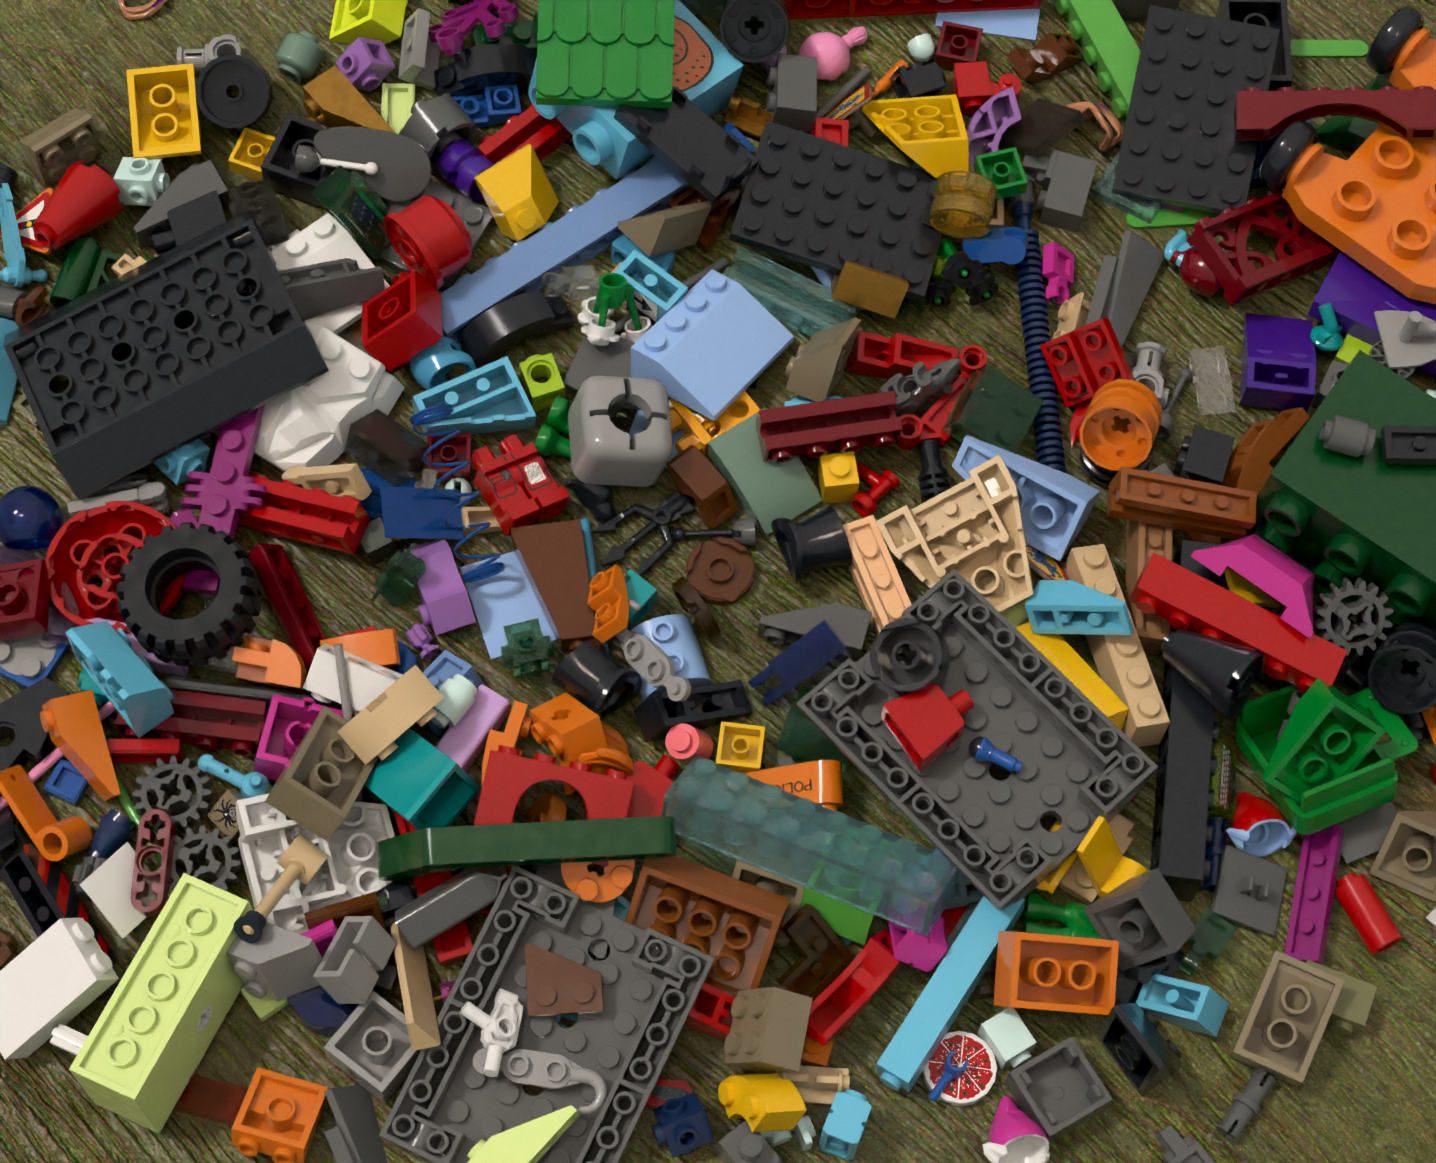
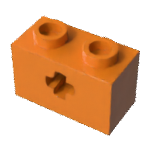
M567 692L529 710L533 724L530 725V730L536 742L544 744L554 756H560L569 764L571 761L578 762V758L582 753L594 752L600 747H608L600 716Z

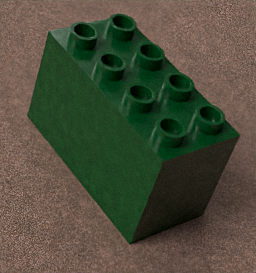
M1359 350L1269 475L1256 501V524L1252 529H1246V533L1249 535L1257 534L1315 575L1314 590L1319 595L1320 593L1331 594L1332 591L1329 586L1331 583L1341 588L1343 587V578H1348L1352 585H1355L1359 577L1366 582V587L1373 582L1379 587L1378 593L1383 592L1389 598L1384 604L1389 605L1393 609V613L1385 616V618L1393 623L1392 627L1404 622H1419L1436 630V465L1383 464L1380 435L1384 425L1436 426V399ZM1336 414L1368 423V427L1376 430L1375 441L1370 454L1367 457L1360 455L1357 458L1324 449V441L1319 440L1323 421L1325 419L1330 420L1332 415ZM1375 608L1371 611V619L1373 622L1375 618ZM1383 627L1382 632L1385 634L1392 627Z

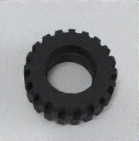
M192 522L181 523L180 529H174L172 525L161 528L162 534L156 537L150 534L143 539L144 546L140 549L134 547L128 555L131 559L130 564L122 565L119 575L124 582H119L116 589V595L120 599L117 604L119 612L141 646L148 653H153L157 659L165 663L170 662L172 659L176 666L187 667L190 661H194L197 666L208 665V659L214 656L219 661L228 656L225 651L230 647H240L244 643L242 639L245 632L251 634L256 626L252 617L259 616L262 607L258 599L262 595L261 584L257 579L258 575L238 542H234L231 536L223 530L216 532L213 526L204 523L200 524L199 529H196ZM205 570L219 576L220 587L215 600L199 615L188 619H170L162 616L160 613V601L165 589L180 575L190 571Z

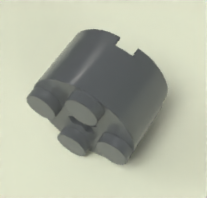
M449 93L433 98L430 101L421 99L416 102L411 108V117L399 132L400 135L410 137L423 146L430 158L431 172H438V160L450 144L459 139H465L474 145L479 135V130L475 126L474 121Z

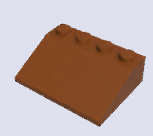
M677 856L646 859L642 866L625 922L645 931L649 927L715 958L705 983L736 998L740 990L758 989L760 987L791 899Z

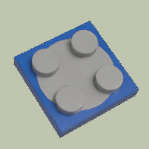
M49 620L47 633L0 641V676L24 689L45 677L50 679L71 647L65 633L68 629Z

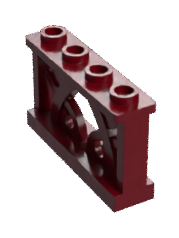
M1282 189L1273 190L1260 200L1257 197L1252 198L1240 208L1229 207L1215 218L1211 219L1210 216L1202 218L1193 226L1195 231L1187 239L1190 246H1195L1226 292L1223 296L1230 306L1325 267L1340 250L1298 220L1287 200L1281 197ZM1282 210L1286 215L1283 219H1280L1275 213ZM1288 219L1293 224L1292 229L1286 227ZM1249 229L1260 231L1279 239L1274 249L1276 262H1273L1269 257L1260 252L1246 250ZM1221 235L1225 238L1226 242L1220 241L1217 244L1213 237ZM1285 243L1288 245L1286 250L1291 251L1293 255L1289 256L1284 252L1283 247ZM1221 248L1232 250V253L1223 252ZM1254 261L1259 262L1262 268L1257 269L1254 266Z

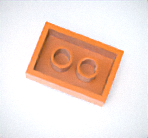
M999 931L993 1005L1109 1015L1111 1009L1115 1006L1119 941Z

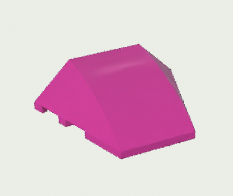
M1257 534L1193 551L1191 557L1218 576H1221L1230 567L1285 605L1287 608L1280 619L1309 639L1313 635L1315 575Z

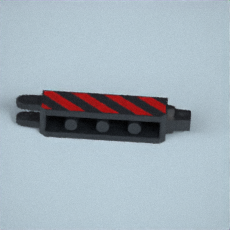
M20 822L16 823L13 826L14 838L19 849L12 842L0 851V856L4 861L0 865V875L37 937H40L60 918H83L92 927L94 938L102 951L109 956L114 966L118 962L57 861H50L44 858ZM116 982L98 996L96 1000H110L117 988Z

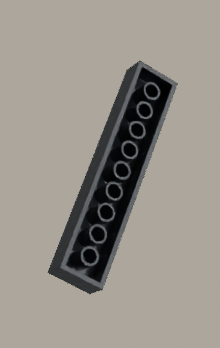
M1182 540L1174 563L1221 587L1223 579H1226L1225 573L1218 576L1191 557L1195 550L1221 544ZM1170 625V631L1175 632L1177 629ZM1164 661L1162 701L1170 724L1158 746L1150 871L1158 868L1178 901L1191 902L1196 892L1202 891L1204 880H1208L1210 873V858H1205L1206 845L1210 846L1213 832V825L1207 823L1208 811L1213 810L1215 790L1209 789L1210 777L1215 776L1217 767V756L1211 755L1213 743H1217L1219 722L1213 721L1215 710L1218 709Z

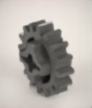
M1358 577L1355 585H1352L1348 578H1343V587L1338 588L1335 584L1331 583L1329 586L1332 593L1329 596L1320 593L1319 597L1324 601L1323 606H1314L1313 610L1321 618L1315 619L1313 624L1317 629H1322L1317 634L1319 637L1347 650L1345 656L1349 655L1351 648H1354L1355 652L1361 656L1364 651L1363 647L1366 645L1373 651L1377 649L1374 642L1376 638L1386 640L1387 637L1382 632L1383 627H1392L1393 623L1385 618V616L1393 613V609L1389 605L1384 604L1389 598L1383 592L1378 593L1379 587L1373 582L1366 587V582L1362 578ZM1353 595L1352 598L1343 599L1345 597ZM1375 608V618L1373 622L1371 619V611ZM1334 612L1336 621L1331 626V614ZM1350 613L1358 614V618L1356 620L1348 619V615Z
M171 756L169 764L165 765L160 758L156 759L158 768L153 770L145 766L144 770L147 777L145 779L137 777L135 780L137 786L141 789L132 791L134 801L138 802L134 805L137 815L152 810L149 803V796H152L154 800L158 801L156 804L157 809L165 811L173 819L175 826L182 827L186 833V828H189L188 823L191 821L197 825L202 823L199 816L200 812H210L209 805L204 802L213 800L212 791L207 789L211 786L209 777H202L204 772L198 766L192 769V763L189 758H186L182 764H178L176 757ZM189 780H191L196 786V795H194L192 791L188 790ZM176 791L179 792V796L174 795ZM167 795L171 796L170 800H167ZM160 819L153 826L155 832L157 833L159 829L165 827Z
M205 825L200 826L199 833L193 834L190 828H186L187 837L184 839L175 835L174 841L176 846L173 849L170 876L171 886L169 888L171 894L180 880L177 871L178 865L183 870H186V874L208 884L212 883L211 885L229 892L228 883L238 884L239 880L233 872L242 870L241 862L235 860L240 857L238 847L231 848L233 841L229 835L221 840L219 828H215L211 834H208ZM218 850L225 856V866L216 860ZM204 861H207V863H208V866H207V867H206V866H200L199 869L196 870V868H195V865H196V864H197V865H202V864L204 863Z

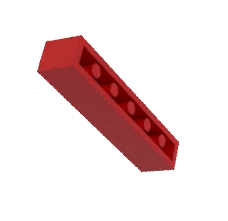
M1153 553L1145 564L1128 601L1136 604L1137 608L1142 612L1155 614L1167 620L1176 629L1190 630L1259 650V652L1266 655L1264 667L1266 674L1274 679L1285 680L1297 686L1298 690L1303 694L1306 693L1318 677L1332 686L1347 653V650L1315 634L1309 639L1280 619V616L1156 553Z

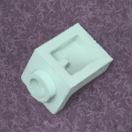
M808 1115L803 1116L793 1130L760 1132L764 1139L770 1142L771 1146H777L792 1138L791 1133L795 1132L803 1151L811 1149L813 1144L812 1137L816 1136L814 1126Z

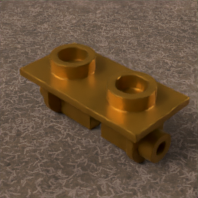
M733 95L729 103V108L731 109L723 123L731 122L737 129L761 138L766 120L771 121V113L766 112V109H761V104L744 98V95L739 97Z

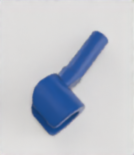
M951 1051L948 1054L943 1065L944 1072L928 1095V1098L933 1102H936L952 1079L960 1078L967 1068L968 1059L960 1068H956L951 1064L956 1051Z

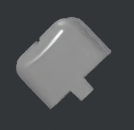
M595 375L583 381L568 411L571 462L576 478L583 483L595 485L646 487L656 483L672 455L673 447L666 387L659 380L652 378ZM620 408L642 410L647 420H650L646 430L634 434L631 440V450L629 449V433L615 427L609 417L616 416Z

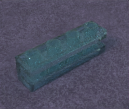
M739 246L735 252L731 268L726 267L722 274L740 283L769 313L793 332H802L812 337L814 333L852 318H858L859 307L832 298L831 289L742 246Z

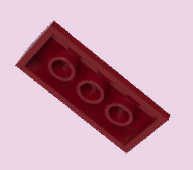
M43 558L0 566V641L47 633L49 588L46 562Z

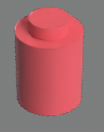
M682 723L675 725L667 733L665 739L666 749L674 758L691 765H701L711 757L713 741L706 732L689 724Z

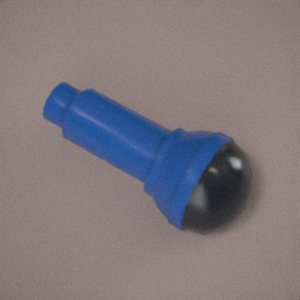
M979 736L970 742L968 751L974 760L991 761L1007 770H1014L1019 773L1023 763L1018 761L1016 757L995 748V745L988 738Z

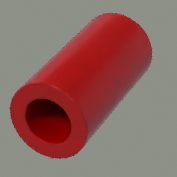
M1352 872L1336 882L1338 888L1334 894L1371 956L1391 948L1403 939L1365 874L1357 876L1356 872Z

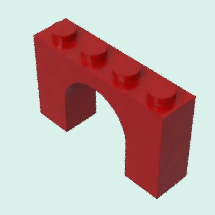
M499 745L498 751L490 750L474 825L512 823L516 804L522 793L531 785L545 780L560 781L575 789L585 804L587 820L626 818L634 782L626 780L628 773L606 769L605 775L592 773V765L571 761L570 766L565 767L555 764L556 757L535 753L534 759L519 756L521 749ZM608 861L592 862L602 866L609 865Z

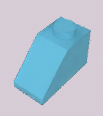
M1159 974L1153 975L1150 982L1143 983L1136 1001L1142 1010L1146 1009L1161 1019L1186 1030L1217 1037L1229 1004L1209 986Z

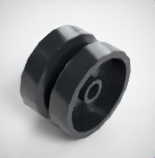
M223 55L211 60L201 70L196 82V100L201 112L211 122L224 128L247 127L259 122L268 113L273 101V82L268 71L257 60L245 55ZM231 85L239 88V95L237 97H230Z

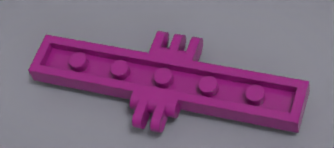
M265 404L220 428L210 473L189 472L187 479L200 484H186L184 492L188 495L196 496V498L183 497L181 506L201 510L197 529H199L202 523L211 525L216 532L223 530L234 540L239 514H247L249 508L261 509L263 507V499L251 496H264L267 487L261 484H254L255 479L248 477ZM190 571L186 573L183 588L191 593L217 595L220 587V578L217 574L210 571Z

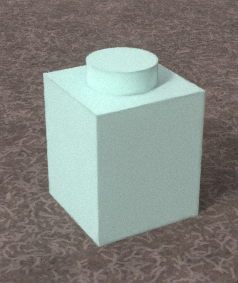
M1008 1007L982 1023L977 1033L993 1051L996 1063L1001 1070L1010 1065L1016 1069L1032 1058L1030 1053L1037 1043L1013 1007Z

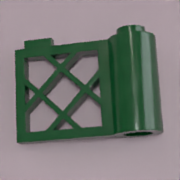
M81 236L71 241L50 296V303L53 306L60 307L99 287L101 279L104 283L109 282L104 272L107 263L115 264L123 255L103 250L95 239L88 236ZM144 256V259H145L147 262L150 261V260H152V258H148V257H145V256Z

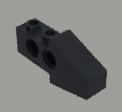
M45 677L0 703V741L7 736L15 737L10 745L0 746V771L18 764L24 768L29 761L37 765L51 753L54 743L51 741L49 732H45L41 724L40 712L43 711L42 705L50 699L67 696L69 692Z

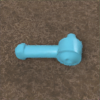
M204 754L198 759L197 764L200 770L209 772L240 788L244 799L264 795L268 792V780L262 773L251 772L245 775L215 760L209 754Z

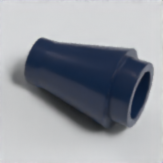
M110 809L107 816L103 814L91 847L86 854L98 858H110L134 834L131 831L136 823L117 811Z

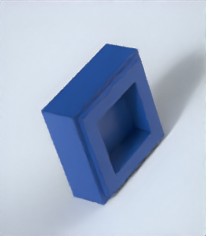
M61 758L43 790L46 794L77 807L90 784L72 763Z

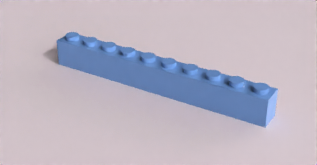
M655 155L644 167L636 172L630 171L626 173L612 187L599 190L588 202L581 206L576 205L566 212L564 217L554 223H546L532 237L527 240L517 241L508 252L500 257L490 258L476 272L471 275L465 274L461 276L452 287L444 292L439 291L442 298L443 336L459 343L457 337L462 330L488 309L514 296L535 290L542 291L610 248L614 240L625 235L618 228L617 222L668 209L669 200L692 186Z

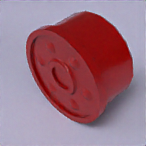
M423 195L399 213L391 212L383 218L386 235L403 264L410 272L416 270L436 290L443 286V280L471 262L472 240L461 218L445 201L438 200L430 195Z

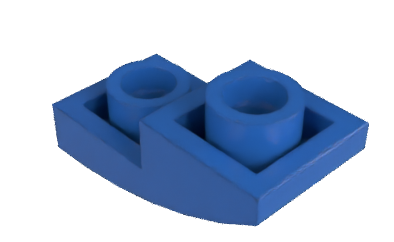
M517 85L484 87V94L452 96L474 121L477 128L500 124L508 121L514 115L519 116L521 114Z

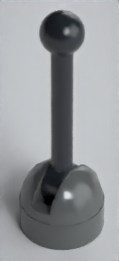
M755 518L739 519L734 523L732 529L685 531L683 528L678 527L673 530L672 536L676 541H682L685 537L732 536L738 543L752 546L756 545Z

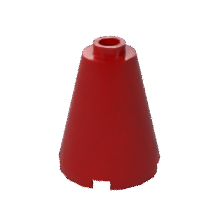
M78 161L69 166L33 224L35 240L42 247L58 249L116 218L121 213L124 205L123 202L119 204L117 195L121 192L110 175L94 164L90 168L81 165L85 161Z

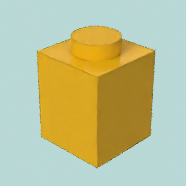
M854 452L828 454L819 458L817 473L821 498L823 500L822 504L850 501V498L858 493L859 488Z

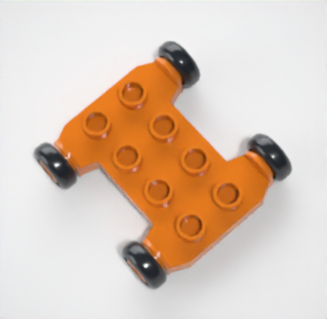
M1410 6L1398 9L1383 25L1367 51L1366 62L1378 74L1386 75L1392 72L1388 82L1398 87L1399 90H1413L1418 86H1430L1436 89V40L1429 38L1430 31L1423 28L1425 20L1422 14ZM1303 120L1291 123L1276 139L1264 157L1259 168L1260 180L1274 190L1285 187L1281 197L1287 200L1298 220L1406 297L1436 305V140H1405L1392 130L1379 125L1348 160L1324 153L1325 147L1317 143L1318 132L1312 125Z

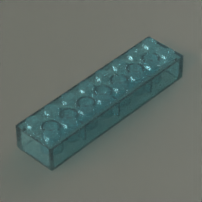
M695 756L665 792L661 816L675 818L676 834L925 936L929 934L954 895L959 870L942 853L918 845L909 839H903L883 831L876 826L848 817L844 813L818 805L809 799L783 791L777 786L766 784L742 772H736L716 764L712 760Z

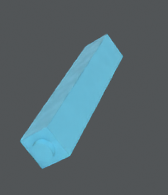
M985 896L982 897L876 1063L877 1073L881 1075L879 1079L886 1086L896 1091L901 1087L910 1092L995 958L999 931H1012L1025 910V899L998 911Z

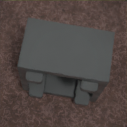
M1073 1036L1009 1072L1004 1083L1021 1111L1042 1126L1049 1144L1106 1111L1113 1100Z

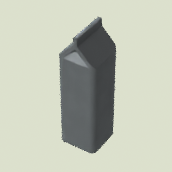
M506 866L466 868L396 910L395 921L414 950L495 902L498 897L501 881L508 877Z

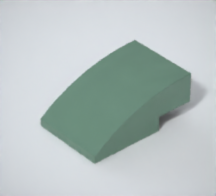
M757 412L709 441L707 454L726 478L734 497L749 517L755 518L756 526L764 537L767 538L773 534L771 522L774 519L785 517L794 521L820 505L823 500L798 456L784 463H774L773 460L763 461L755 423L758 415Z

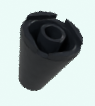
M1182 628L1177 629L1175 632L1170 631L1161 644V650L1164 651L1163 660L1214 707L1227 716L1229 714L1235 715L1246 704L1255 690L1250 687L1254 676L1259 679L1261 678L1266 663V655L1259 652V650Z

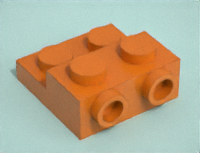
M257 1067L231 1128V1144L235 1145L236 1149L246 1156L253 1157L259 1152L272 1156L275 1163H304L316 1135L317 1122L327 1100L324 1091L329 1090V1087Z

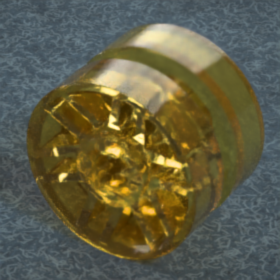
M950 171L941 174L936 180L934 200L932 201L929 215L930 224L936 230L957 238L971 239L986 235L990 230L993 216L992 210L994 209L997 195L995 184L982 175L967 171Z

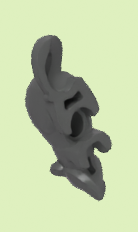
M949 359L935 364L933 369H926V365L920 361L912 368L913 374L904 377L898 373L891 377L881 387V393L895 391L897 399L896 417L912 414L939 390L946 394L952 391L951 383L957 376L961 360Z

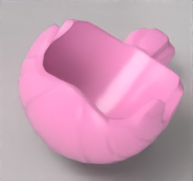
M863 26L854 27L847 35L842 37L823 31L812 34L802 43L799 56L818 58L817 79L831 82L837 80L843 72L846 73L849 69L850 49L853 46L863 44L867 40L866 28Z

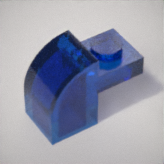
M321 985L286 998L289 1007L303 1025L313 1033L325 1037H333L359 1005L338 1004Z

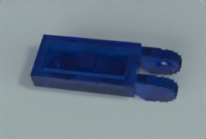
M824 619L768 662L769 665L751 678L748 683L752 688L758 687L773 672L776 673L782 683L764 694L761 700L767 706L786 690L791 691L846 649V645Z

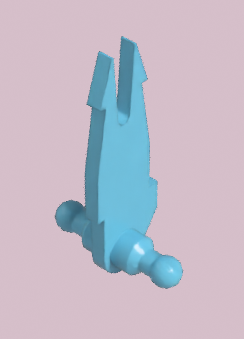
M1 183L0 223L5 261H7L8 267L0 270V281H3L5 284H11L14 288H20L23 284H30L31 281L45 282L48 278L45 270L32 271L29 267H25L24 248L21 246L19 228L12 202L13 197L9 184Z

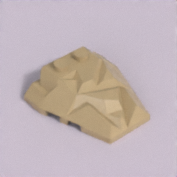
M999 454L970 470L971 477L913 509L905 505L875 522L890 551L929 588L933 587L951 570L955 569L997 611L1002 613L1034 596L1017 485Z

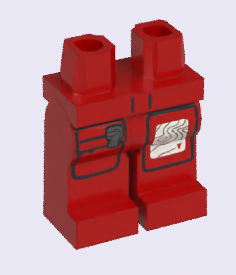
M514 434L500 442L498 448L503 455L497 458L489 446H484L473 452L471 461L477 472L473 482L477 489L481 490L486 503L506 537L511 535V527L533 525L534 522L538 524L563 513L570 495L563 485L558 487L548 472L544 460L537 454L538 450L533 443L525 446L520 438Z

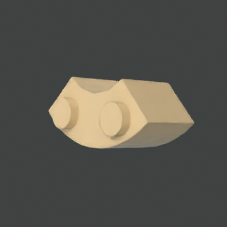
M414 665L338 730L337 733L365 765L376 756L382 761L398 747L394 740L415 722L422 727L437 714L433 707L444 697L423 672Z

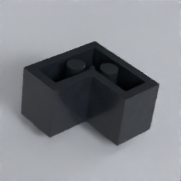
M1196 425L1192 437L1186 435L1184 437L1173 470L1174 476L1221 485L1232 453L1231 450L1235 437Z

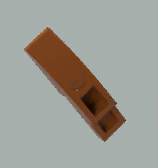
M1302 407L1282 410L1274 420L1253 423L1234 449L1221 485L1257 492L1258 497L1273 471L1270 464L1281 456V449L1287 442L1294 440L1302 431L1301 427L1310 418Z

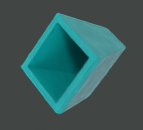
M409 728L404 735H401L394 741L398 747L373 767L364 786L417 830L432 827H450L482 787L456 762Z

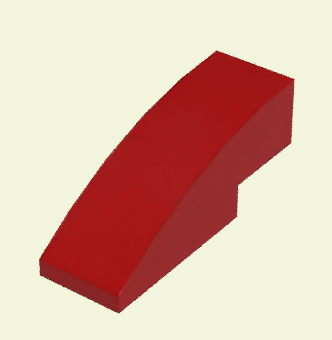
M859 330L847 362V371L890 379L898 373L906 377L913 374L912 368L920 361L926 365V369H933L937 363L949 359H958V348L900 333H895L891 338Z

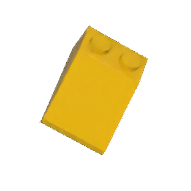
M193 63L126 70L133 158L157 159L202 154L201 112L196 100L197 77Z

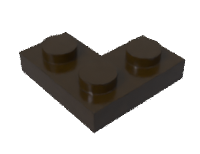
M806 903L780 928L802 956L777 982L784 990L812 997L813 1001L855 959L813 905Z

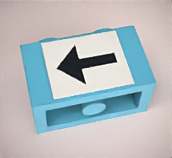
M635 249L613 272L623 275L627 280L626 285L634 287V300L637 309L655 322L659 321L688 292L687 286Z

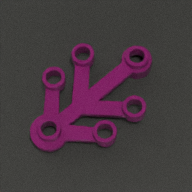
M475 0L442 13L443 23L430 26L428 34L431 42H437L439 49L443 50L445 55H453L463 50L464 37L478 22L484 26L487 37L494 38L506 32L504 23L517 20L519 12L516 4H510L507 0ZM497 10L500 18L494 17L489 11Z

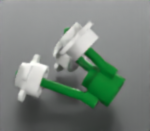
M607 273L599 278L597 296L582 301L581 307L583 311L578 314L577 319L582 325H588L582 326L581 332L588 336L587 339L592 344L606 346L610 341L618 342L620 337L636 343L652 327L649 318L639 316L634 300V287L626 285L627 280L621 274ZM627 300L632 319L625 323V332L619 336L614 333L616 324L609 320V317L614 314V309L621 307L622 303Z

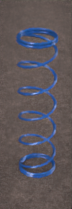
M450 404L432 406L416 412L409 420L413 425V431L420 435H448L428 448L422 460L428 465L438 467L460 465L442 476L434 484L432 491L434 494L442 497L470 496L451 508L443 518V523L449 527L465 528V525L447 523L446 518L455 509L479 496L481 492L443 494L436 491V487L441 481L469 465L471 461L431 463L426 460V455L432 449L460 433V430L437 433L417 431L416 425H424L441 420L453 412V406ZM489 522L467 525L470 528L483 527L464 537L454 547L453 554L460 558L480 559L493 557L477 568L464 573L461 577L464 583L476 582L503 572L506 568L502 562L491 563L500 558V553L466 556L459 555L456 552L463 542L491 525Z

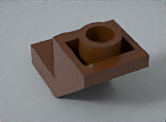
M1048 32L1032 49L1014 47L1006 55L1023 80L1039 83L1078 64L1083 59L1076 50L1078 47L1076 42L1069 35Z
M690 445L667 462L666 465L677 492L694 498L705 526L714 529L739 510L728 482L696 446Z

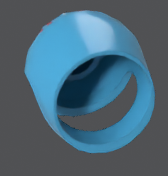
M445 336L434 346L425 348L409 361L412 376L426 390L447 382L445 374L453 369L457 363L467 364L465 374L477 369L473 358L469 354L462 352L460 345L455 340Z

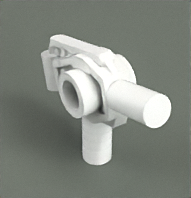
M502 988L495 995V1005L490 1015L483 1012V1010L470 1001H467L460 1011L461 1015L482 1028L480 1041L483 1043V1047L488 1049L483 1073L489 1077L498 1076L502 1054L516 1046L524 1008L518 1001L517 994Z

